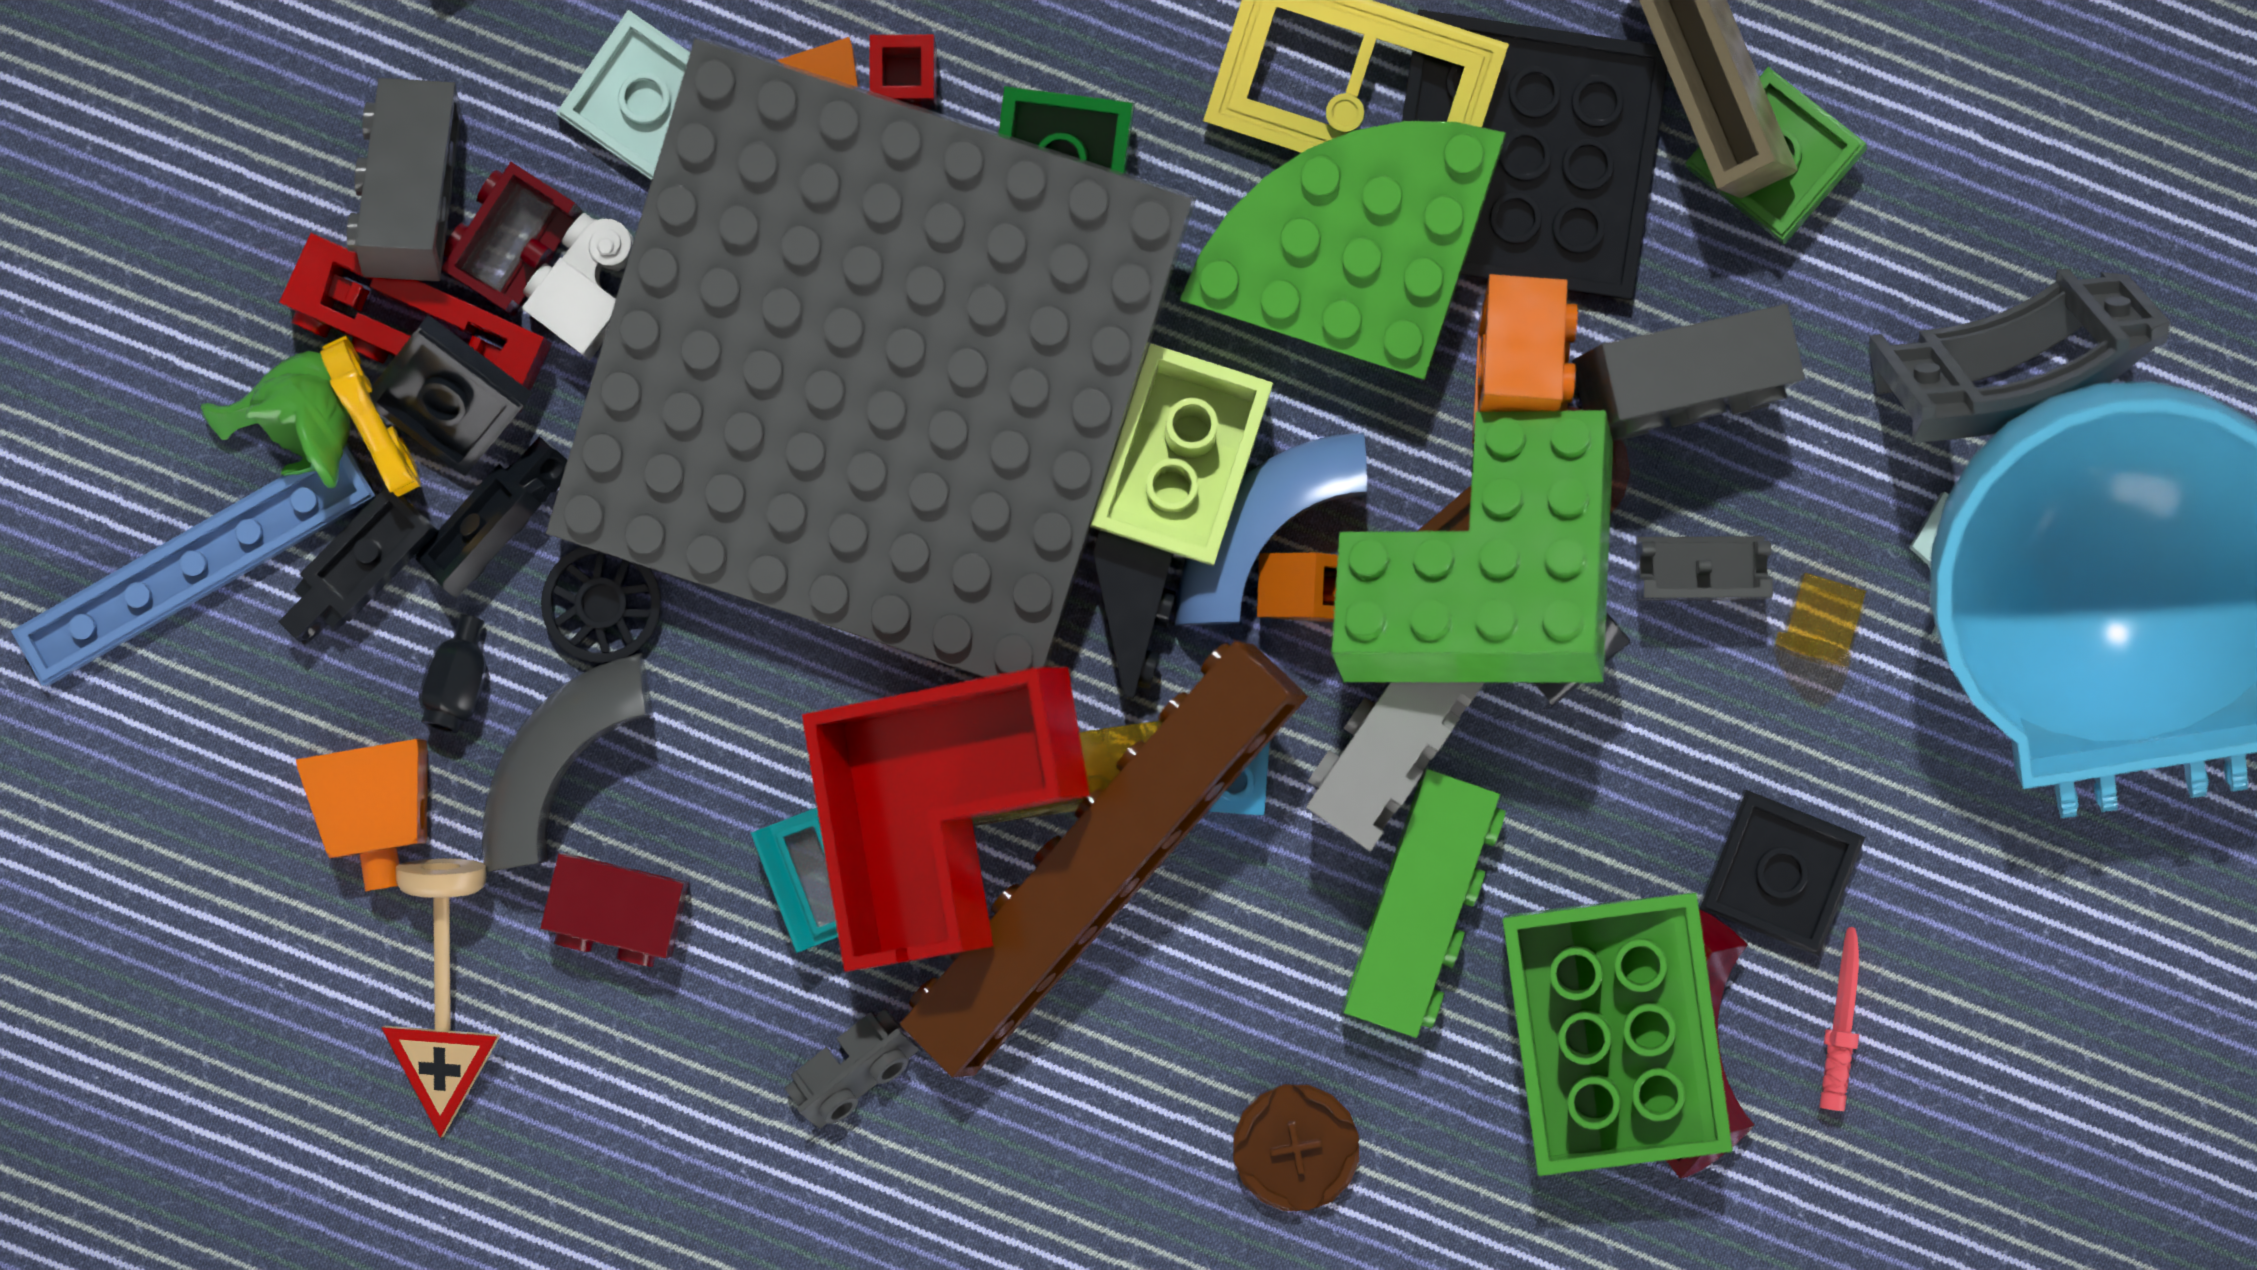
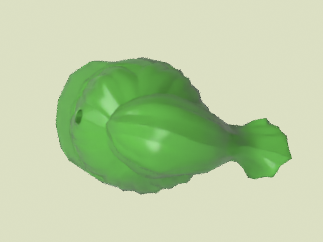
M307 351L283 360L271 369L245 397L233 404L225 406L211 403L200 404L202 417L222 440H228L230 435L237 429L258 423L273 442L303 457L300 462L283 467L281 474L284 476L300 475L316 471L328 488L337 486L340 460L350 435L351 421L349 413L344 408L330 383L332 379L325 367L321 353Z

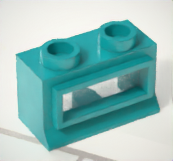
M817 807L751 832L796 953L837 938L838 931Z

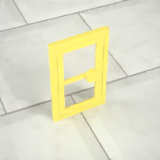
M1242 0L1203 121L1300 153L1357 129L1364 120V106L1358 99V95L1376 39L1463 66L1464 70L1447 122H1459L1482 127L1509 44L1373 0ZM1276 7L1364 35L1346 93L1336 95L1327 105L1326 118L1329 124L1248 99Z

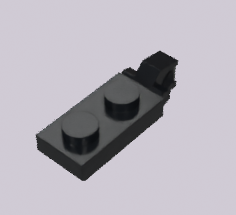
M539 436L515 463L506 469L501 464H498L442 525L429 542L416 554L418 563L443 589L457 598L471 582L480 577L486 565L505 544L525 527L529 518L542 505L541 502H546L549 494L557 491L568 460L549 442Z
M385 487L299 574L303 579L294 591L301 599L278 622L297 641L304 645H307L327 625L335 631L338 630L346 621L350 622L439 530L403 495L397 497L394 492L390 493L387 487Z

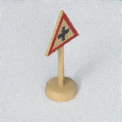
M424 859L409 861L396 866V883L402 892L412 896L433 898L435 1029L396 1026L381 1027L440 1138L447 1132L501 1036L499 1034L451 1031L449 897L474 894L486 884V866L484 863L465 859Z

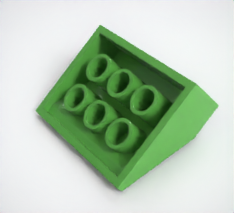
M1697 892L1505 915L1503 917V926L1538 1176L1733 1152Z

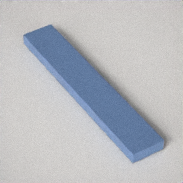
M348 443L343 449L344 454L340 460L339 478L336 487L328 488L316 471L300 475H283L11 630L40 684L48 687L370 503L377 494Z

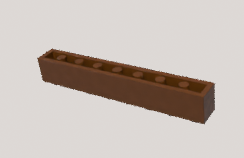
M1234 641L1231 646L1227 643L1223 644L1211 653L1200 669V672L1204 675L1203 678L1189 694L1186 692L1178 694L1163 708L1158 716V720L1162 723L1161 726L1147 742L1144 740L1136 742L1121 756L1116 764V768L1120 771L1119 774L1105 790L1102 788L1094 790L1090 793V796L1086 797L1079 804L1074 813V816L1078 819L1077 822L1063 838L1055 836L1037 852L1032 861L1036 868L1021 885L1019 883L1011 885L995 900L991 907V911L995 915L989 921L994 947L950 954V958L954 962L939 979L936 977L929 979L912 995L909 1005L913 1009L901 1021L900 1025L952 1078L975 1076L1309 697L1254 644Z

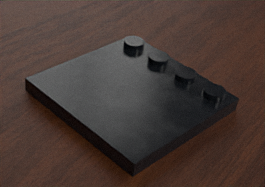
M1419 9L1417 15L1509 44L1482 128L1505 132L1507 136L1461 275L1489 279L1490 274L1567 280V291L1632 300L1667 76V66L1658 45ZM1412 50L1401 122H1447L1464 67Z

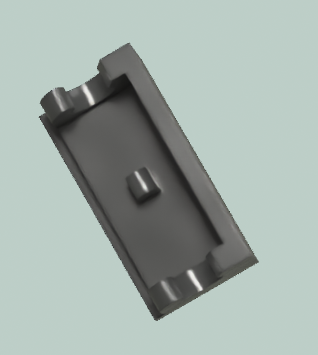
M1764 536L1636 537V601L1766 600L1772 598L1773 579L1767 573V560L1772 550L1770 541H1764Z

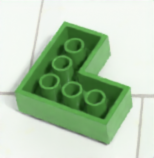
M1606 410L1476 412L1469 531L1339 532L1332 655L1343 682H1603L1613 440Z

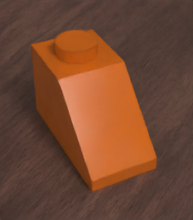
M1259 553L1257 617L1334 622L1338 555L1326 553Z

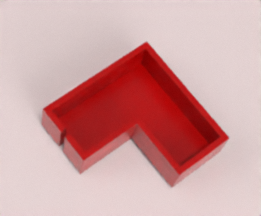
M1036 667L802 714L844 972L994 947L972 818L1090 796L1068 667Z

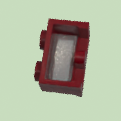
M510 162L503 173L497 169L494 170L481 187L476 201L482 206L469 226L460 223L447 239L443 255L447 260L443 264L442 270L514 317L527 298L523 294L525 286L543 264H549L562 244L566 232L581 215L582 210L575 202L513 162Z

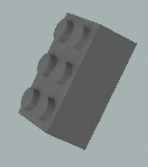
M1788 304L1603 343L1572 360V363L1575 364V377L1583 411L1606 410L1613 441L1649 433L1648 430L1664 426L1663 418L1667 417L1670 418L1672 428L1709 420L1711 416L1725 413V405L1730 404L1732 415L1770 406V403L1787 399L1785 388L1805 380Z

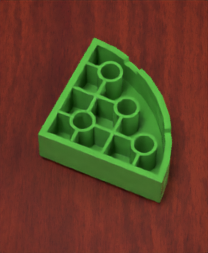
M1402 121L1354 130L1305 150L1265 176L1227 213L1200 252L1180 301L1423 380L1427 379L1507 136L1506 133L1459 122Z

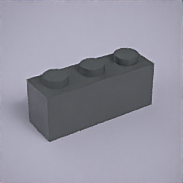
M378 78L375 102L365 103L362 128L364 140L369 141L367 157H358L355 166V193L357 196H362L359 213L349 214L346 234L347 249L349 252H357L363 277L440 281L462 120L455 82Z

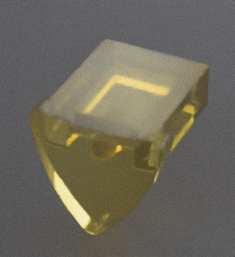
M1806 572L1802 573L1785 631L1777 633L1774 645L1788 654L1810 662L1831 667H1848L1852 656L1849 652V647L1866 591Z

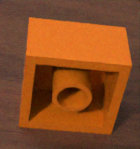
M1489 275L1477 326L1472 443H1474L1476 412L1567 411L1568 402L1572 403L1575 386V364L1568 362L1570 343H1574L1576 338L1578 305L1566 303L1567 280Z

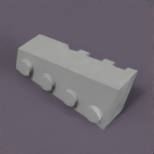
M1390 682L1376 704L1364 697L1343 728L1354 735L1340 757L1331 750H1328L1309 778L1308 782L1318 789L1306 808L1371 852L1383 834V828L1392 815L1402 806L1423 774L1426 765L1440 750L1459 721L1461 714L1470 705L1485 682Z

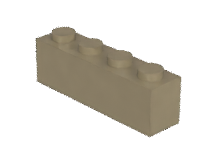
M1639 0L1717 189L1742 199L1797 172V166L1727 0Z

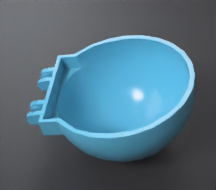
M2156 382L2102 383L2051 397L2009 421L1976 452L1945 500L1932 543L1930 561V605L1944 657L1974 706L2011 738L2014 768L2022 788L2027 789L2054 784L2061 818L2077 816L2078 797L2074 781L2095 778L2094 794L2096 802L2100 806L2101 812L2118 810L2116 774L2184 764L2185 780L2190 798L2207 796L2208 776L2204 760L2224 757L2225 780L2229 784L2231 791L2248 789L2245 754L2257 752V423L2252 418L2198 391Z

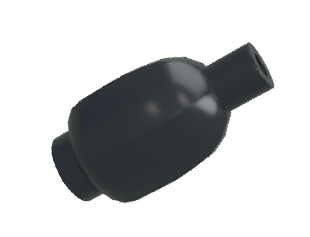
M460 614L453 638L441 643L434 650L425 670L419 691L418 701L424 710L421 723L438 730L458 733L461 721H466L474 714L483 688L486 671L485 656L478 646L484 626L483 620L470 615Z

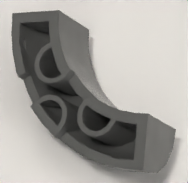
M643 653L601 664L571 679L544 700L517 730L501 757L486 798L482 822V858L486 866V872L548 862L547 828L550 811L559 789V783L568 768L584 750H587L594 742L608 732L637 719L653 716Z

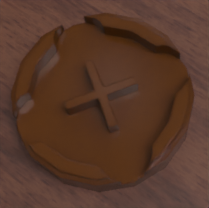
M1281 1084L1260 1093L1242 1111L1233 1133V1160L1243 1184L1261 1202L1282 1211L1310 1210L1332 1202L1350 1184L1359 1163V1135L1350 1112L1331 1093L1310 1084Z

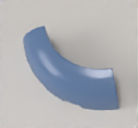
M1364 433L1339 434L1294 446L1266 460L1243 477L1214 566L1186 558L1176 599L1175 626L1238 625L1240 623L1242 596L1248 574L1259 553L1273 535L1289 521L1314 507L1340 499L1364 497L1367 493Z

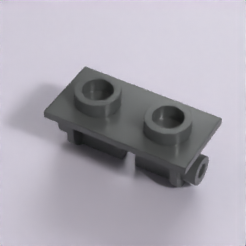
M886 1008L877 1015L870 1011L837 1038L849 1056L840 1064L833 1053L825 1047L791 1074L793 1081L785 1087V1090L799 1106L796 1108L799 1113L817 1128L821 1129L827 1123L833 1124L847 1117L856 1108L858 1098L877 1083L884 1084L899 1076L907 1067L908 1059L917 1053L919 1048L899 1030L901 1028Z

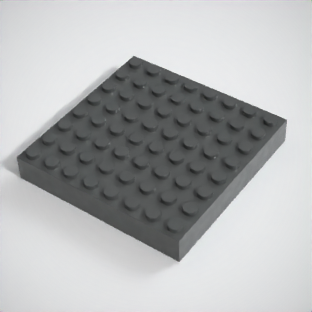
M694 38L546 534L983 677L1036 667H1048L1090 535L1092 518L1153 337L1197 196L710 39Z

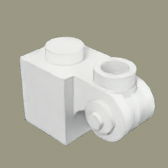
M586 213L581 214L563 237L562 244L569 248L563 258L560 257L553 267L547 263L543 264L525 286L523 294L529 299L522 306V309L588 360H591L603 344L616 301L615 298L602 289L600 273L603 268L609 271H619L626 268L634 241L633 236L621 223L613 219L597 220L591 218Z

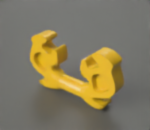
M345 335L324 345V350L320 351L332 379L330 383L364 440L389 492H394L399 497L420 487L421 482L417 466L402 437H398L394 426L386 429L369 395L372 392L371 383L360 366L362 362L349 338Z

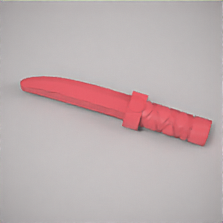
M1849 927L1845 934L1833 1029H1826L1824 1044L1828 1046L1822 1083L1823 1092H1821L1819 1108L1845 1111L1847 1098L1845 1093H1847L1846 1090L1849 1083L1851 1056L1853 1049L1858 1048L1859 1034L1851 1033L1859 969L1858 938L1855 927Z

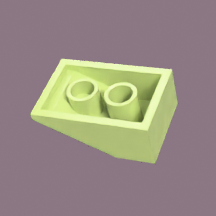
M1150 343L1090 527L1214 566L1265 414L1273 382Z

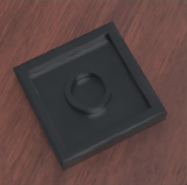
M427 315L374 382L372 392L369 395L379 414L463 476H466L522 409L532 395V392L431 316Z
M1743 790L1698 907L1703 911L1819 956L1865 837L1751 791Z

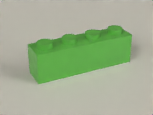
M1424 769L1420 777L1341 1011L1345 1014L1415 1038L1418 1037L1421 1025L1432 1029L1444 995V992L1434 989L1442 965L1453 968L1465 933L1455 929V925L1462 905L1470 907L1475 905L1485 876L1484 870L1475 868L1483 843L1494 847L1506 814V810L1496 807L1500 797L1499 793L1429 769Z

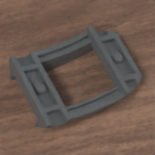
M2070 269L2056 270L2055 283L2032 298L2001 313L1956 326L1919 330V342L1889 345L1882 334L1869 335V349L1877 394L1894 393L1913 419L1912 443L1996 434L2009 421L2051 397L2095 384L2111 383L2155 347L2167 342L2170 321L2129 275L2101 272V278L2078 280ZM2082 326L2099 344L2089 352L2065 365L2025 380L1979 389L1972 383L2027 362L2055 346Z

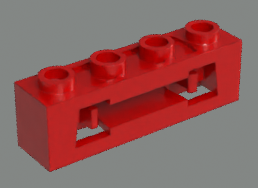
M310 233L279 303L295 311L291 323L323 338L327 337L331 328L353 337L351 343L357 353L384 364L388 354L396 356L411 336L363 314L357 313L355 319L332 309L334 300H337L361 312L370 291L360 284L341 277L344 269L363 277L356 252H349L347 248ZM364 277L372 281L370 288L379 294L472 335L469 346L531 391L552 345L545 337L418 280ZM478 328L507 342L501 349L475 337L474 334Z

